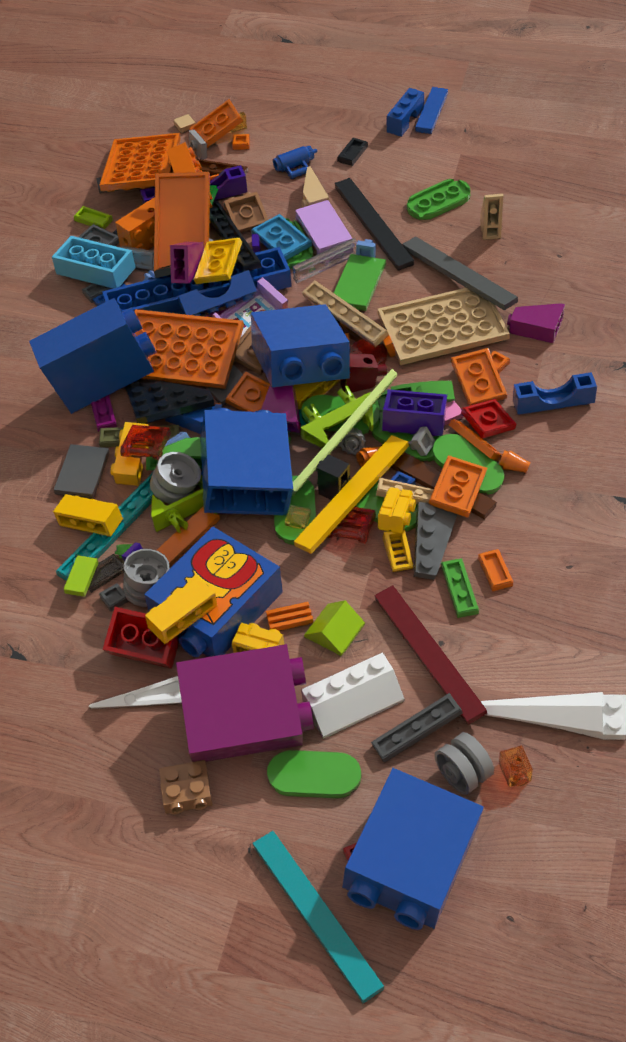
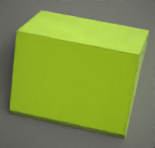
M346 600L329 603L304 634V637L342 656L364 627L365 622Z

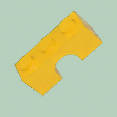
M125 422L124 428L120 430V444L116 446L115 463H112L110 471L116 484L140 485L143 472L142 462L140 458H134L131 455L138 451H148L151 439L149 424Z

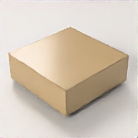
M189 114L174 119V125L181 133L190 130L189 128L196 124Z

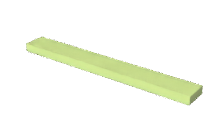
M393 369L390 370L294 480L292 496L299 491L316 471L318 463L321 460L323 461L328 454L332 453L392 384L397 376V372Z

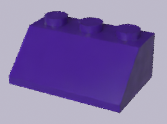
M388 389L383 407L382 431L414 435L420 427H427L432 436H443L448 394Z

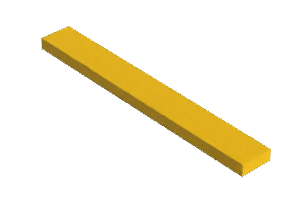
M391 435L294 540L295 547L312 554L376 484L379 478L409 447L408 441Z

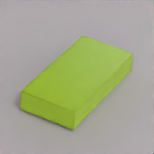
M85 206L74 215V221L88 226L94 224L103 229H106L113 221L112 215Z
M77 555L64 586L65 594L86 596L98 566L97 558Z

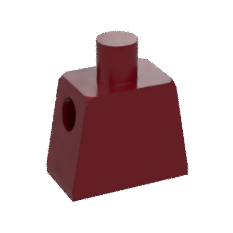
M350 354V378L339 380L343 391L345 392V386H348L352 393L375 387L377 376L387 375V367L385 364L377 365L372 354Z

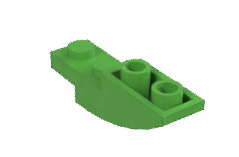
M452 381L416 382L391 386L390 389L448 394L447 402L455 401ZM385 390L374 403L380 412L383 411L388 390Z

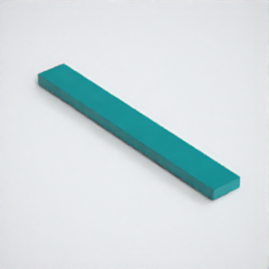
M152 473L118 507L123 520L112 536L92 533L56 570L57 576L67 581L77 555L98 559L152 504V495L154 493L151 491L149 483Z
M271 831L253 842L256 852L361 1002L364 1004L383 991L384 985L275 832Z

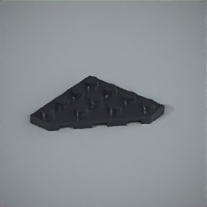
M139 379L125 386L136 421L141 424L215 406L211 391L207 389L153 379Z

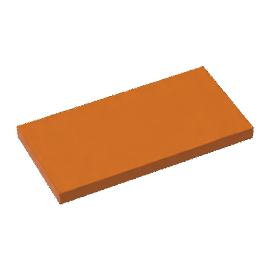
M209 172L155 174L154 271L171 265L170 245L183 242H203V247L205 248L206 242H209Z

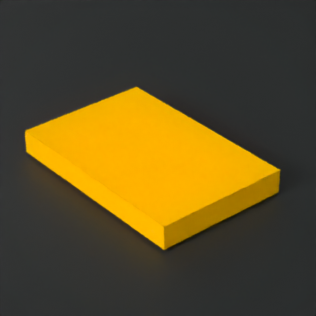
M232 238L206 242L194 277L195 283L202 284L230 280L242 245L241 239Z

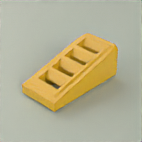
M405 529L402 533L384 532L383 542L392 572L413 569L414 566ZM398 540H400V542H401V543L391 544L392 541H398ZM399 547H402V548H403L402 550H396V551H393V550H392L393 548H399ZM399 554H404V555H405V556H403V557L394 558V555H399ZM407 561V564L396 566V562Z

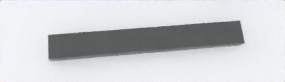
M414 237L402 244L408 253L499 308L506 310L518 302L516 295L418 237Z

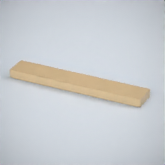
M315 280L302 292L303 296L315 305L326 304L336 320L374 347L378 346L389 335L386 329Z

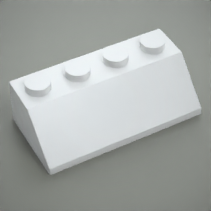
M383 652L301 689L302 701L310 702L313 722L323 739L405 701L395 672Z

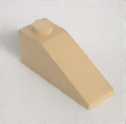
M311 166L307 167L303 200H301L302 208L326 200L329 201L327 193Z
M503 194L484 196L480 220L483 240L501 238Z

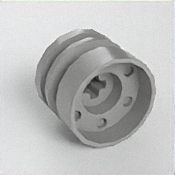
M140 549L127 556L124 562L123 591L128 601L134 605L147 607L144 594L170 569L169 561L165 555L152 549Z

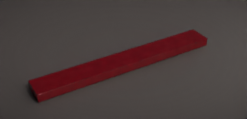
M392 585L374 595L377 603L444 694L450 693L462 709L463 714H461V717L466 724L469 725L485 716L487 709L396 588Z

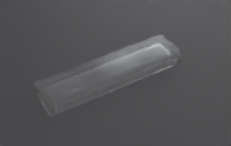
M353 238L292 266L294 281L299 283L348 260L350 254L356 255V244L358 241Z

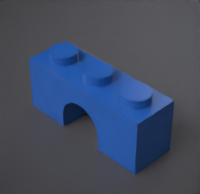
M412 88L405 92L387 114L388 133L403 136L409 128L410 116L417 118L424 108V92Z

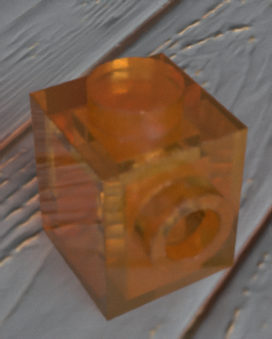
M522 745L500 751L499 765L508 787L523 786L531 781L533 769Z

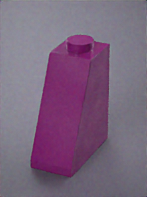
M183 242L170 245L171 283H190L204 251L203 242Z
M565 304L515 307L513 314H509L507 325H510L509 333L554 343L564 318Z
M270 385L261 410H268L272 413H286L287 430L300 433L301 424L294 385L271 387Z

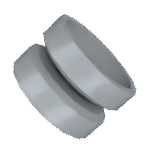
M181 452L166 453L159 458L156 468L152 473L149 482L151 491L162 502L172 504L194 493L201 477L200 467L189 455Z
M462 732L451 740V745L446 744L435 752V761L440 772L447 782L461 794L467 795L478 787V782L483 783L494 775V766L488 753L468 733Z

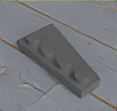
M418 502L413 577L435 580L457 514L434 507L429 503Z

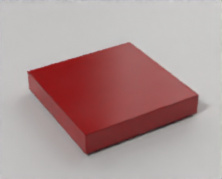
M496 399L463 407L461 414L482 439L514 430L517 425Z

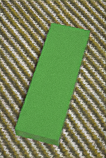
M462 558L441 562L442 572L457 618L479 614V608Z

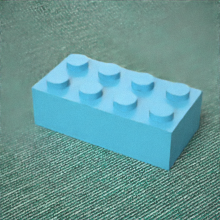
M70 236L52 256L56 274L113 289L120 287L136 268L132 250L75 236Z

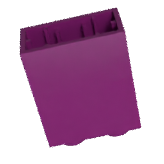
M287 644L176 662L188 749L192 762L201 760L208 762L302 746V731L314 729L310 702L297 703L294 686L306 684L302 657L290 659Z

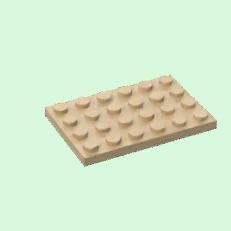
M468 288L377 309V314L383 328L388 331L395 347V354L400 365L510 339V333L496 306Z

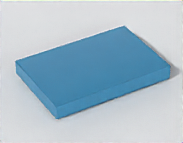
M280 214L251 229V233L258 234L260 242L268 249L280 247L286 260L312 246V241Z

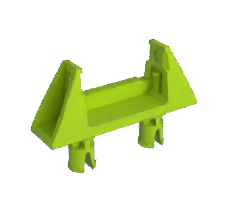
M345 386V392L339 389L337 393L345 405L324 416L319 414L314 404H310L311 411L305 406L303 412L310 420V423L301 427V438L323 448L329 441L324 430L347 420L371 392L356 399L348 386ZM373 406L361 418L371 432L374 427Z
M202 475L197 484L200 490L168 506L160 499H157L155 495H152L151 517L156 532L170 525H173L179 533H181L180 526L185 530L188 528V523L184 518L196 513L204 506Z

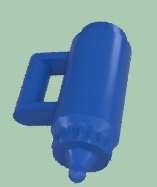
M302 146L277 155L273 159V166L277 172L286 171L290 179L304 175L307 171V163L314 159L317 149H312L311 146ZM300 165L303 166L300 169L291 171L292 168L298 167Z

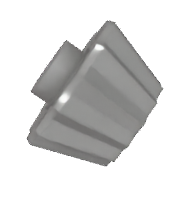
M352 428L338 445L347 454L352 453L356 455L361 448H366V440L361 430Z

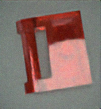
M132 425L121 446L120 454L122 457L133 455L152 457L159 460L163 455V449L171 435L169 427ZM133 445H137V446H149V447H154V448H153V449H148V448H136V447H132V446H133Z
M354 507L337 526L360 529V531L335 528L327 538L340 537L358 540L359 543H366L369 531L376 517L375 510Z

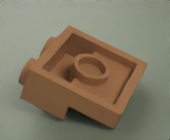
M248 192L243 196L231 197L224 201V210L240 233L249 231L268 220L257 192Z
M205 760L159 768L165 814H179L186 810H202L207 806H213Z

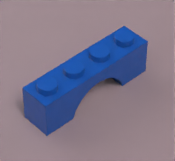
M247 270L231 276L228 291L220 297H205L197 290H193L179 295L178 302L185 315L201 316L205 313L211 315L218 312L221 307L226 306V308H230L242 299L244 302L253 299V295L256 294L257 290L250 272Z
M592 372L572 375L568 382L555 389H541L535 385L534 381L514 384L513 403L517 415L595 403L597 385Z

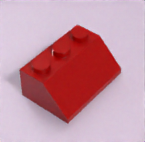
M114 607L102 650L110 655L172 669L178 649V635L164 644L148 628L145 613Z

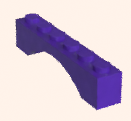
M241 165L224 169L217 177L210 181V186L216 185L218 188L214 200L248 192L246 175ZM155 187L140 190L143 204L155 197Z

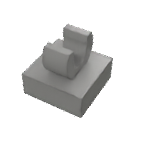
M420 427L408 443L410 448L417 450L420 456H426L433 447L435 440L427 427Z

